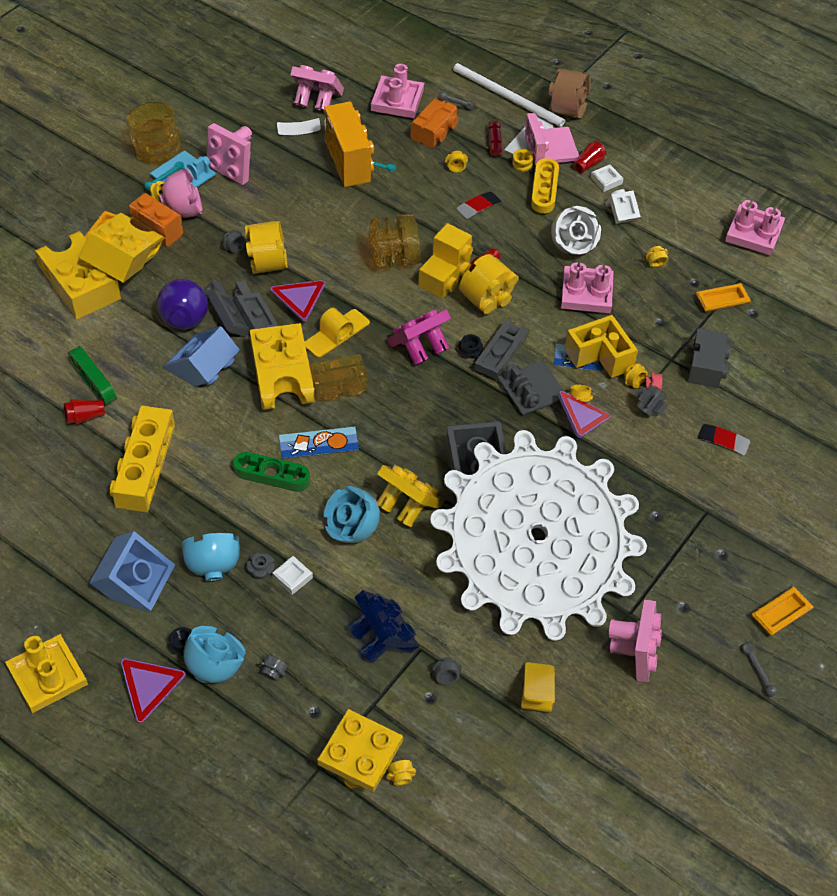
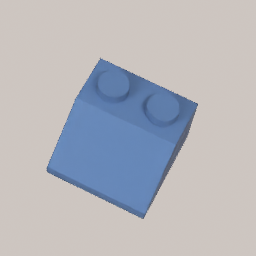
M219 326L195 334L163 367L194 386L210 385L219 377L217 373L222 368H227L235 361L234 356L240 349L225 330Z
M135 531L114 538L89 583L113 601L149 612L156 603L175 564Z

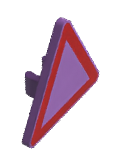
M319 280L272 286L271 293L300 320L307 321L325 287V282Z
M560 391L558 394L567 415V420L570 421L572 426L571 430H574L578 438H582L610 418L609 413L586 402H581L564 391Z
M127 658L121 661L136 720L139 723H143L186 677V673L183 670Z

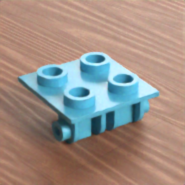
M186 151L181 152L150 173L156 179L175 167L176 162L181 161L184 163L182 169L187 168L192 174L194 180L190 182H192L194 187L200 186L216 175V172L209 168L210 160L207 156H200L196 159Z

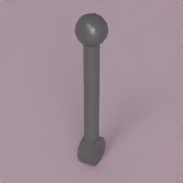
M445 92L438 94V98L442 101L448 100L463 105L470 110L474 107L471 102H465L448 96Z
M749 643L744 644L742 653L745 656H749L766 687L765 693L770 697L775 696L777 689L770 684L753 653L754 646Z

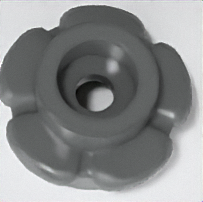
M231 230L223 237V247L228 252L237 253L245 245V237L242 236V232L239 230Z
M255 553L250 557V561L247 562V570L256 579H266L274 571V559L267 553Z
M267 655L264 661L259 662L260 666L263 667L261 673L276 681L279 676H286L285 671L288 665L282 660Z
M448 657L440 659L432 668L437 682L443 685L457 682L460 677L459 673L462 670L460 663H456V660Z

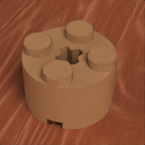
M558 68L556 81L551 82L549 87V95L552 96L549 111L558 115L582 118L587 107V102H585L586 95L590 94V75L584 72Z

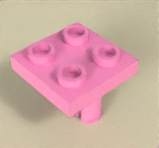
M404 64L395 65L394 77L381 75L371 102V111L415 118L424 91V83L407 80L408 67Z
M300 65V68L292 67L290 75L298 84L293 104L300 107L302 105V107L307 108L311 90L319 92L315 109L322 111V109L324 111V106L330 105L332 95L342 97L344 87L335 76V73L328 70H322L321 72L313 71V68L305 65Z
M215 123L208 126L207 157L210 160L209 168L241 185L249 181L251 142H249L252 138L251 130L247 126H242L239 130L232 133Z
M745 200L737 209L725 241L772 255L785 217H781L779 209H776L775 213L772 214L773 207L762 211L757 209V203L752 202L751 207H749L750 200Z
M578 262L573 263L571 266H565L561 309L611 314L613 271L606 265L604 270H602L603 265H598L596 269L586 268V265L580 263V267H577Z
M644 600L641 620L637 623L611 619L609 626V638H611L610 653L635 656L636 680L648 683L650 671L656 672L658 655L656 654V648L660 647L662 629H660L661 613L656 612V601Z

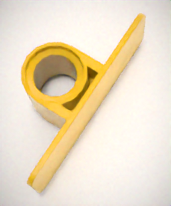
M330 308L324 312L320 319V331L305 341L306 349L317 358H320L368 326L370 321L356 309H352L343 315L337 309Z
M527 662L525 663L521 709L551 713L552 705L555 702V667Z

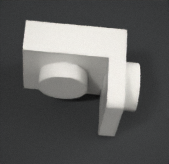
M623 189L614 191L605 202L607 207L611 206L616 224L636 221L641 217L634 191L625 192Z

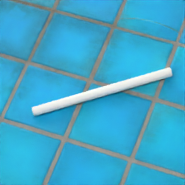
M459 63L455 64L453 71L528 111L536 113V115L559 127L564 125L565 119Z

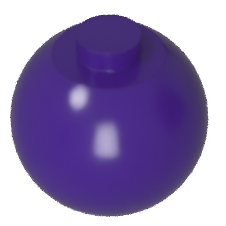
M176 279L170 281L158 294V314L163 322L172 328L179 330L193 328L204 319L207 313L208 301L206 294L197 283L191 280Z

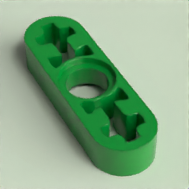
M81 346L67 352L75 370L98 400L103 401L104 406L117 400L112 385Z
M241 452L233 460L236 476L244 480L295 492L304 491L310 485L309 469L302 464L251 452ZM246 463H250V465H247L246 468H242V466H245ZM272 467L279 470V473L274 476H268L264 473L266 469ZM298 475L302 476L298 480H293V478H296Z

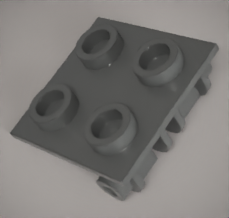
M543 360L524 368H520L517 364L509 363L505 368L506 374L498 377V380L522 416L559 402L558 394L560 391H564Z

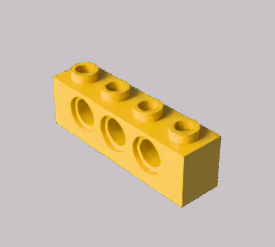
M141 405L138 416L135 415L133 417L131 437L128 436L125 440L124 458L119 459L117 478L112 480L110 485V496L113 497L116 508L148 513L175 428L173 410Z

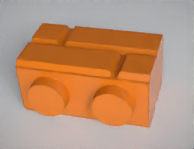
M435 97L411 123L410 138L420 144L422 142L423 145L429 148H434L438 142H443L447 132L457 126L459 118L457 117L456 105L449 102L445 103L444 100L442 101Z
M147 193L142 194L130 203L129 210L132 215V225L142 231H155L164 236L162 244L166 247H169L183 235L181 215Z

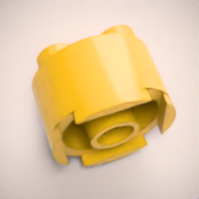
M280 221L245 225L247 240L251 241L246 242L248 257L254 258L251 260L253 274L288 268Z
M484 255L473 263L476 267L471 272L467 269L464 273L459 289L470 302L484 314H488L498 306L505 307L511 301L512 296L510 293L518 282L519 277L493 255Z

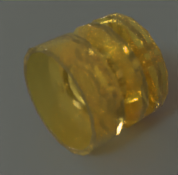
M146 102L136 106L129 112L127 126L132 137L134 153L139 160L144 163L158 164L167 162L179 154L182 149V141L177 128L175 111L171 106L163 102Z
M413 213L396 215L394 227L391 226L388 216L382 217V228L378 218L370 219L369 247L377 269L385 267V257L388 267H394L395 256H398L402 266L419 264L420 240Z

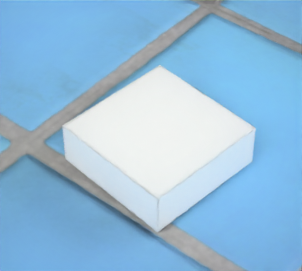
M611 165L591 172L590 178L603 192L623 183V177Z
M292 556L272 572V577L293 595L313 578V573Z

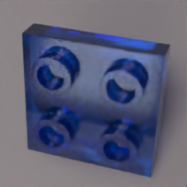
M362 590L354 597L363 614L348 625L349 629L352 630V634L361 640L365 634L373 629L377 635L366 646L362 647L363 653H366L365 657L370 662L374 663L391 647L412 653L419 647L414 637L416 633L412 626L402 618V609L393 599L388 600L377 593L373 594Z

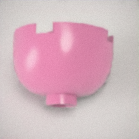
M187 168L172 173L164 181L163 194H160L161 203L180 214L181 218L201 215L203 210L198 188L194 187L192 182H190L194 178Z

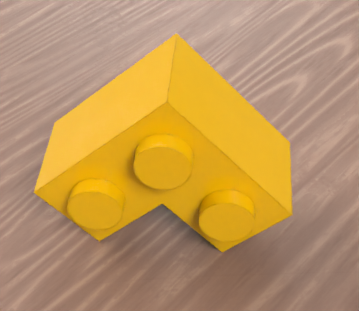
M447 223L434 237L433 255L419 269L418 286L442 299L449 292H453L467 269L470 271V257L473 252V247L471 246L472 235Z
M613 315L567 331L564 351L576 368L599 360L610 377L613 378L624 374L629 366L635 365L638 350Z

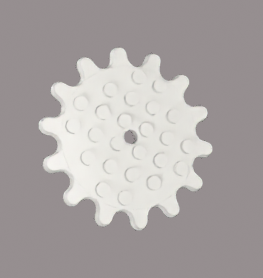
M526 430L516 433L514 437V450L509 454L498 453L487 442L479 443L474 449V455L479 464V469L475 474L466 475L460 471L452 470L445 475L444 484L456 495L457 504L452 509H438L434 511L430 518L431 524L435 529L449 533L453 539V546L437 557L436 565L438 569L444 573L461 572L469 580V586L461 596V604L470 611L477 610L485 603H493L498 606L501 611L500 629L507 635H514L519 632L522 623L528 618H534L541 622L546 637L552 641H557L564 637L566 633L565 621L571 614L582 616L593 627L602 626L607 618L601 604L603 594L614 592L620 596L627 597L635 591V582L624 573L622 561L629 556H641L647 549L646 542L642 537L632 535L624 528L625 518L638 510L639 502L635 496L630 494L621 496L612 494L607 487V482L614 473L613 464L607 459H599L593 465H581L576 459V441L568 436L561 437L556 443L555 448L551 451L540 450L535 444L532 433ZM533 528L542 529L545 533V539L535 541L531 530Z

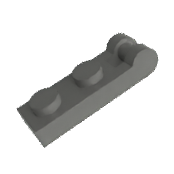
M506 319L475 362L474 370L497 380L521 344L526 341L530 330L523 326L519 328L514 325V322Z

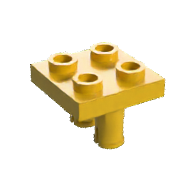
M382 465L377 475L389 483L378 501H376L382 509L391 512L402 492L410 497L400 515L397 516L399 521H403L409 527L413 526L424 507L427 508L429 506L439 509L445 501L437 495L439 493L438 489L426 482L424 484L417 480L418 476L406 468L402 469L397 465H394L393 468Z
M61 634L45 642L39 636H31L24 642L26 652L5 662L32 714L88 685L83 672Z
M348 709L318 758V765L343 777L347 787L357 788L361 786L374 793L401 746L403 735Z

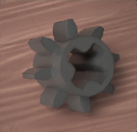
M653 384L648 389L641 386L634 395L639 399L636 406L650 416L654 412L662 414L668 406L664 402L667 394Z

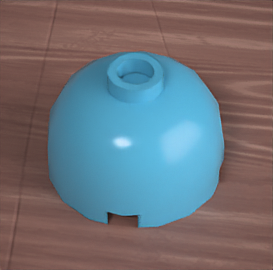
M346 486L347 488L343 490H336L328 499L324 509V517L327 518L328 524L325 528L329 535L336 540L345 543H358L369 538L376 531L380 521V510L376 500L370 493L353 486Z
M211 533L203 534V539L194 542V537L183 540L181 543L182 555L186 566L194 574L205 576L206 581L223 579L222 574L230 572L238 562L240 556L238 536L234 538L233 534Z
M212 626L195 627L184 647V663L195 679L202 683H222L232 678L242 665L243 657L246 653L241 642L227 632L225 636L215 633L217 628Z

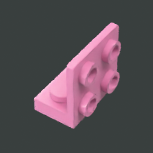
M536 113L527 114L524 135L529 149L533 153L535 165L543 158L553 159L557 163L576 161L579 154L569 127L543 129V124L538 121Z

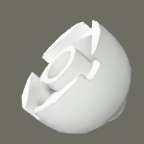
M574 206L563 210L556 216L552 223L551 236L554 244L560 251L565 254L580 255L596 247L601 235V226L598 224L594 212L586 207Z

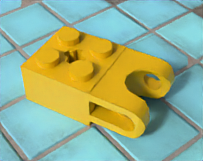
M119 213L89 232L79 258L117 280L125 282L140 271L144 264L158 253L164 236L155 231L146 232L137 229L130 223L132 218Z
M80 231L69 235L72 243L66 251L55 252L47 246L35 250L40 269L76 320L121 299L116 278L79 258L86 238Z
M301 323L250 330L251 350L262 410L274 409L275 398L284 392H293L298 395L301 404L315 403L314 386Z

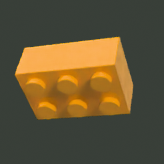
M351 101L324 106L325 142L344 187L371 182V172H374L371 155L374 154V146L372 141L367 139V130L365 125H361L359 111L354 109Z

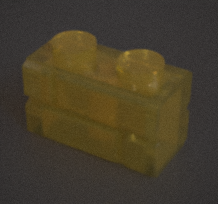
M361 354L310 363L314 393L317 401L323 399L330 401L338 396L348 394L359 395L363 391L368 390V375Z

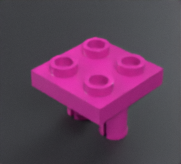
M436 309L392 330L394 335L387 338V341L391 348L400 343L402 345L405 344L413 364L416 365L429 358L418 338L421 333L423 335L426 334L435 355L450 348L439 327H441V323L451 319L447 309L440 313Z

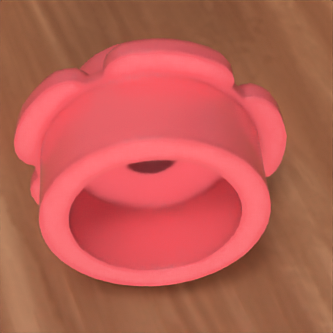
M652 372L651 377L646 376V388L648 389L653 384L662 391V374H654Z

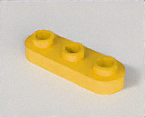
M550 158L540 159L536 163L531 206L539 213H549L555 206L559 164Z

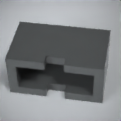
M697 329L693 343L692 364L689 369L688 383L718 388L721 378L726 379L729 364L724 363V361L729 359L731 345L727 344V333Z

